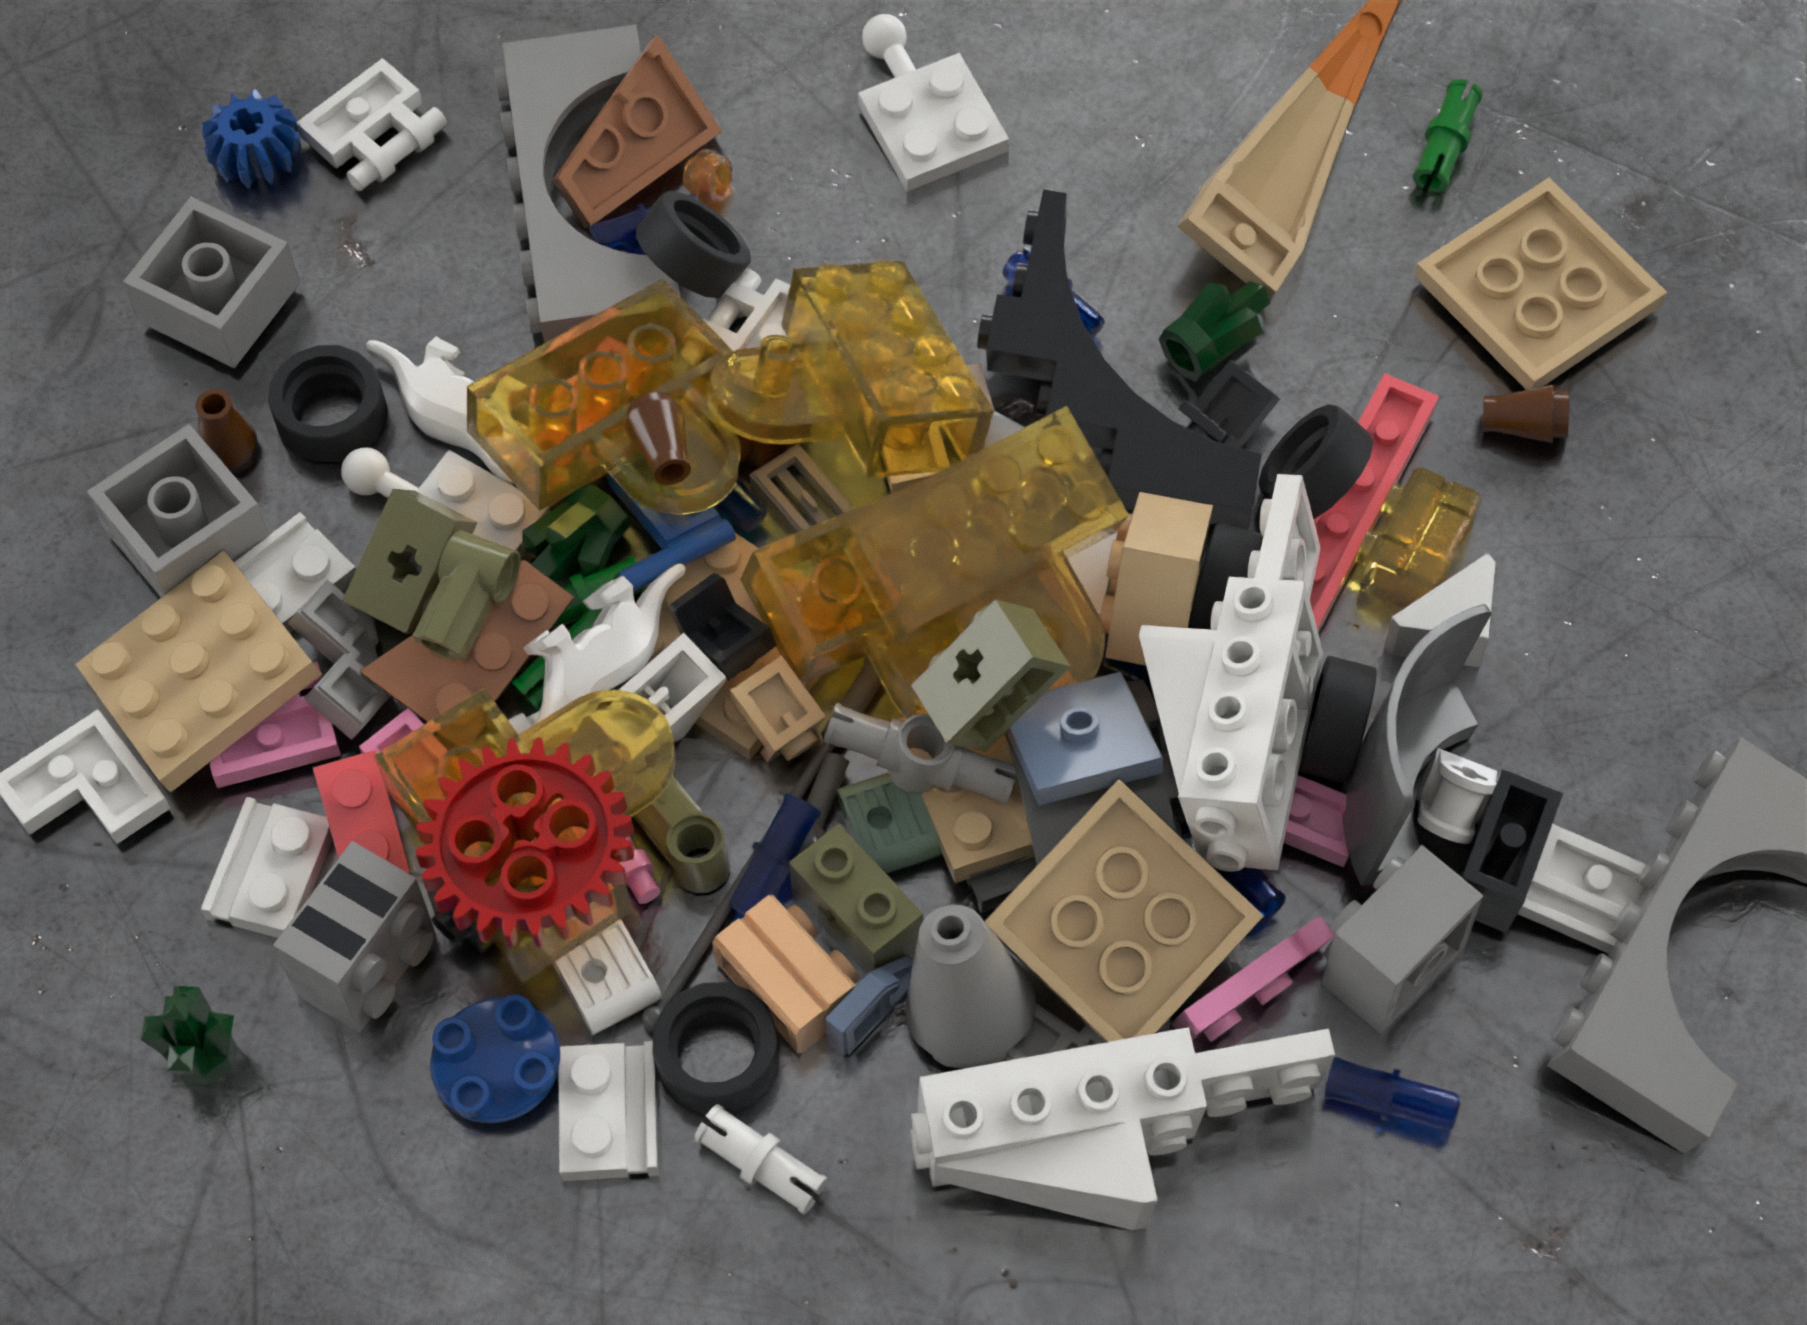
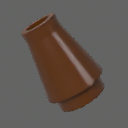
M1553 384L1499 396H1484L1483 432H1498L1553 444V438H1568L1569 390H1554Z
M210 389L203 392L197 398L195 404L198 414L197 434L228 469L237 468L245 464L252 456L257 443V434L254 427L233 404L227 392L221 389Z
M654 392L638 397L627 409V418L624 424L625 432L651 468L654 478L659 484H678L685 480L691 471L687 457L684 410L669 395Z

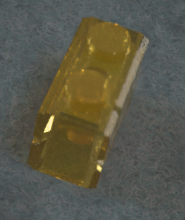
M1421 466L1413 470L1406 485L1395 482L1381 510V515L1388 519L1381 532L1372 528L1368 530L1355 559V562L1363 565L1359 583L1362 590L1387 602L1392 600L1396 606L1404 609L1442 584L1476 521L1482 500L1480 493L1455 481L1449 483L1444 476Z

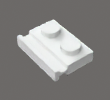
M301 512L234 562L289 633L294 629L287 623L327 579L343 592L349 587L356 571L355 566L318 529L315 530Z
M246 797L202 904L201 911L205 919L228 921L234 927L278 938L312 894L333 840L327 817L274 803L272 806L257 803L254 798Z
M1552 824L1525 902L1518 914L1609 954L1617 941L1616 938L1609 934V931L1615 919L1628 902L1631 901L1637 904L1645 889L1637 881L1646 864Z
M646 1041L644 1045L625 1046L624 1043L561 1046L559 1062V1171L562 1181L627 1178L629 1174L639 1173L659 1176L657 1072L653 1057V1041Z

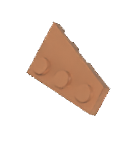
M659 35L652 38L552 179L584 228L598 222L722 132Z
M523 560L521 561L519 576L512 592L503 603H494L465 662H452L441 658L417 644L414 638L410 636L361 669L360 674L403 706L409 708L414 714L461 748L509 686L510 682L532 656L528 655L523 648L544 631H551L573 602L574 596Z

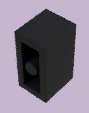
M1502 769L1496 779V787L1493 793L1490 794L1482 815L1475 826V836L1468 845L1458 875L1483 895L1475 920L1506 933L1525 902L1563 793Z

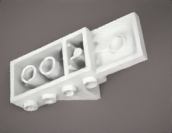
M1277 474L1272 499H1264L1261 506L1260 532L1263 536L1260 551L1253 550L1251 552L1248 564V578H1228L1223 602L1216 601L1212 609L1211 630L1141 625L1139 633L1179 792L1178 798L1198 854L1208 864L1224 871H1239L1244 867L1278 870L1323 657V649L1310 604V596L1321 547L1302 475Z
M1187 1027L919 1077L918 1113L911 1114L912 1129H910L917 1170L929 1168L933 1187L952 1184L1132 1231L1145 1229L1158 1201L1147 1153L1149 1155H1162L1187 1147L1186 1139L1195 1137L1205 1111H1207V1116L1220 1117L1246 1109V1101L1271 1097L1273 1104L1283 1105L1312 1096L1311 1089L1318 1088L1335 1056L1329 1029L1195 1053L1190 1030Z

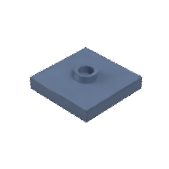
M1121 672L1047 690L1006 731L1038 806L1109 788L1118 779L1123 783H1128L1163 773V757Z

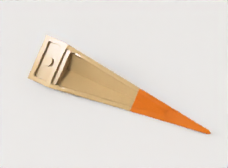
M1368 0L1199 188L1200 192L1177 225L1180 230L1246 284L1252 281L1265 286L1269 297L1278 291L1304 250L1340 142L1399 0Z

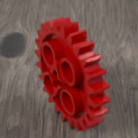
M536 737L530 752L521 754L518 744L512 738L508 740L506 756L497 758L487 745L483 746L482 758L484 764L476 768L470 762L461 758L457 761L463 777L459 782L445 777H440L437 780L445 800L425 799L423 803L428 817L433 820L416 824V831L420 842L426 844L415 849L419 866L427 868L421 874L427 892L438 891L434 896V901L441 914L455 909L453 919L457 929L460 931L466 929L477 920V932L480 940L484 943L494 935L497 929H502L508 948H514L521 931H530L536 947H542L545 929L554 927L557 933L566 940L569 938L567 920L575 916L582 923L591 926L594 924L589 907L592 902L606 907H611L614 904L611 891L606 883L625 885L627 882L625 868L618 863L633 860L634 858L631 841L624 839L634 834L631 816L623 815L628 809L623 791L612 792L614 783L609 770L594 775L595 765L590 754H586L572 764L568 743L563 742L553 756L546 755L542 738ZM520 792L534 794L533 799L525 805L509 806L505 804L514 794ZM555 799H563V801L557 802L551 808H549V806ZM570 827H582L587 830L584 836L573 842H563L557 839L562 831ZM536 837L537 840L530 843ZM484 841L493 844L491 849L481 856L469 857L464 855L465 850L473 843ZM501 875L495 885H486L487 882L493 881ZM529 877L546 879L544 885L536 891L521 893L515 890L523 879Z

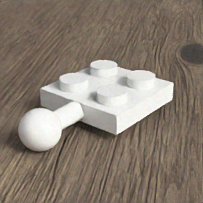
M879 14L872 17L865 24L862 32V42L869 54L886 61L895 78L858 92V107L906 192L1008 152L1009 137L960 53L916 70L904 49L907 38L904 25L898 18L892 15Z
M359 448L352 451L344 459L341 468V475L345 485L356 494L366 496L380 493L389 498L392 489L415 490L478 522L473 535L519 552L520 556L525 552L522 543V531L550 512L549 506L450 450L446 452L419 488L390 472L386 458L379 451L372 448ZM412 554L409 562L417 568L418 572H421L422 566L416 563L414 560L415 554Z

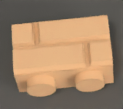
M768 895L748 910L742 919L738 918L715 936L714 941H712L715 962L736 986L750 990L768 1007L777 1031L799 1054L803 1053L825 1035V1018L856 987L855 983L859 980V977L852 964L841 952L833 950L827 954L813 939L817 935V931L801 908L792 904L786 909L774 895Z

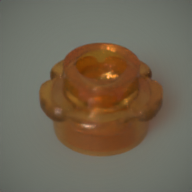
M713 149L700 150L695 157L690 158L686 163L683 173L685 188L693 195V198L700 200L704 204L708 200L714 202L723 201L729 194L733 182V166L730 159L720 156Z

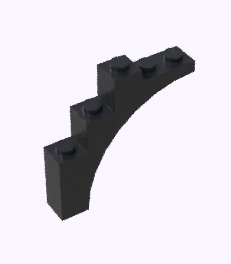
M1043 189L1039 210L1029 209L1027 213L1023 244L1032 245L1028 264H1017L1012 296L997 294L993 315L983 313L981 318L977 348L986 350L987 371L1042 380L1036 415L1046 417V438L1102 447L1098 470L1105 478L1102 479V484L1106 485V489L1109 491L1107 506L1134 510L1139 492L1213 505L1210 524L1217 525L1218 523H1223L1249 530L1262 454L1216 442L1172 421L1137 395L1108 364L1081 320L1067 278L1064 253L1067 193Z

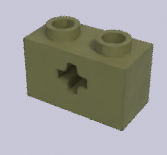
M392 489L342 601L405 634L414 633L440 582L438 576L439 563L446 544L457 531L463 530L473 534L478 522L415 490ZM412 554H415L414 560L416 563L422 566L419 574H416L417 568L409 562Z
M995 599L990 605L983 607L973 616L967 629L948 648L940 651L931 659L926 671L911 687L947 744L986 752L1071 666L1033 609Z
M837 824L789 862L792 894L866 974L903 956H910L915 952L919 929L924 920V913L840 824Z

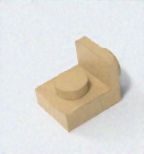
M782 655L731 689L727 695L764 745L760 754L767 763L781 754L789 762L804 753L819 740L814 731L826 716Z

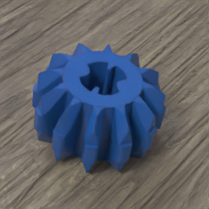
M254 89L247 99H239L231 92L230 104L228 106L212 105V119L202 122V136L205 142L204 152L208 163L212 164L213 169L219 170L220 175L227 183L240 178L241 182L249 189L253 182L260 178H263L272 185L274 172L276 171L291 173V165L293 163L291 158L301 155V142L296 124L297 119L291 113L290 108H284L283 102L279 100L277 95L263 100L262 96Z

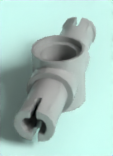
M836 703L823 739L824 743H830L877 759L876 766L887 769L890 779L895 785L910 793L920 794L929 792L936 786L950 790L953 785L1006 805L1015 782L1016 771L1014 764L976 753L965 747L947 744L929 714L925 713L913 715L906 721L892 717L891 722ZM909 749H922L928 752L933 759H920L913 755Z

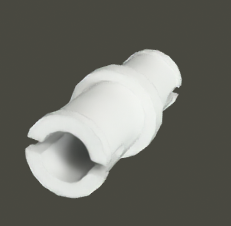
M716 1104L706 1117L710 1119L711 1123L726 1132L727 1135L722 1136L701 1122L694 1135V1141L699 1144L702 1143L741 1170L740 1178L750 1185H754L758 1181L796 1207L800 1213L806 1214L816 1201L812 1199V1196L795 1186L794 1183L798 1181L820 1196L828 1182V1178L823 1174H818L781 1149V1140L773 1134L768 1133L766 1136H762L725 1111L724 1107Z

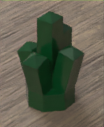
M1249 281L1233 295H1230L1225 285L1208 282L1185 312L1167 326L1158 340L1167 360L1182 376L1198 381L1240 346L1263 333V317L1259 312L1271 304L1267 288Z
M580 485L564 503L522 531L523 549L537 557L531 564L533 567L562 587L578 569L586 575H591L605 568L614 544L630 528L628 516L610 495L595 485Z
M174 986L173 996L165 997L163 1014L144 1017L141 1041L162 1054L168 1064L167 1071L175 1073L185 1085L210 1086L233 1068L236 1043L231 1035L234 1015L212 1012L199 987Z

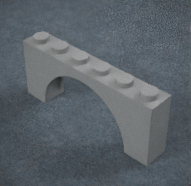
M629 25L502 43L505 66L495 67L494 71L499 101L510 100L511 111L500 112L505 146L516 145L517 150L516 157L507 158V167L511 191H522L524 203L513 204L518 239L529 238L530 250L519 251L524 286L535 284L537 297L526 299L531 334L542 332L546 355L589 349L602 331L626 343L686 335L679 284L661 271L647 255L614 250L600 245L579 233L565 221L549 196L554 171L564 152L579 135L590 127L640 56L641 50L637 26Z
M1742 737L1722 754L1713 750L1697 770L1693 782L1700 786L1693 802L1685 800L1670 819L1665 832L1673 836L1665 853L1658 850L1647 862L1637 881L1645 887L1637 904L1631 901L1628 902L1615 919L1609 931V934L1616 938L1617 941L1608 956L1601 953L1591 964L1580 984V987L1588 991L1579 1009L1573 1006L1568 1009L1551 1036V1040L1557 1043L1558 1047L1547 1065L1548 1067L1683 1154L1710 1138L1738 1083L1714 1065L1697 1046L1688 1033L1673 1000L1667 969V948L1673 919L1680 903L1698 881L1730 871L1760 870L1773 872L1807 884V779Z

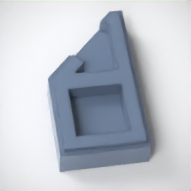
M906 955L869 972L825 1018L827 1043L842 1056L849 1055L908 993L913 959Z

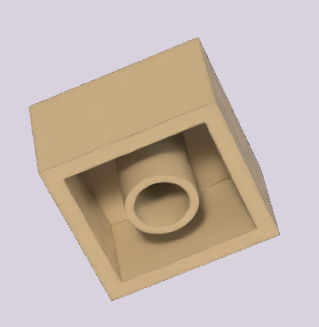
M1139 492L1133 514L1121 513L1116 540H1113L1107 568L1106 577L1110 578L1108 592L1103 599L1098 624V632L1109 634L1105 658L1146 665L1139 639L1141 625L1188 628L1194 595L1203 565L1213 505Z

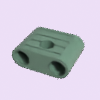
M888 772L836 789L839 806L851 837L886 874L942 856L938 836L921 793H910L897 787L890 779Z

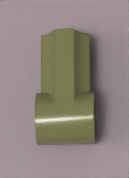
M463 530L457 531L450 538L442 553L438 571L440 582L412 635L416 643L446 660L465 662L494 603H503L512 592L521 568L520 553Z
M667 767L661 769L649 768L632 779L630 787L624 793L627 811L670 863L678 884L685 890L694 893H708L719 888L726 881L730 872L727 846L719 822L700 810ZM698 848L711 850L707 855L700 858L686 857L690 851Z

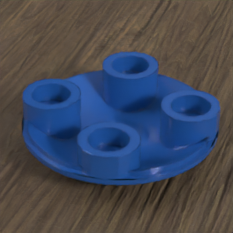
M514 994L506 997L489 998L468 1005L453 1017L442 1020L435 1027L432 1035L434 1046L431 1053L430 1070L434 1087L439 1097L452 1111L472 1121L499 1123L524 1115L546 1097L554 1085L559 1072L560 1043L553 1025L540 1010L532 1006L528 999L520 995Z

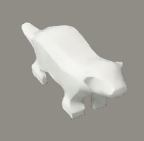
M437 336L427 344L424 361L418 367L398 350L382 342L368 340L365 344L367 352L390 367L395 375L401 400L408 415L427 436L473 452L485 463L493 475L511 485H533L538 478L537 468L521 448L510 417L511 414L524 415L528 410L527 399L521 396L525 392L522 380L500 370L493 378L491 387L487 390L482 388L476 382L466 378L465 372L447 361L454 360L460 354V349Z
M676 564L663 572L647 587L636 603L633 595V585L624 576L603 584L582 601L590 610L602 609L592 628L582 631L571 640L570 633L561 624L550 633L548 630L544 631L523 648L528 655H538L545 659L543 700L537 720L526 741L529 751L536 737L542 738L546 752L556 751L563 742L569 743L577 733L585 715L596 699L628 682L646 666L653 654L657 641L663 599L673 583L685 574L686 567L683 564Z

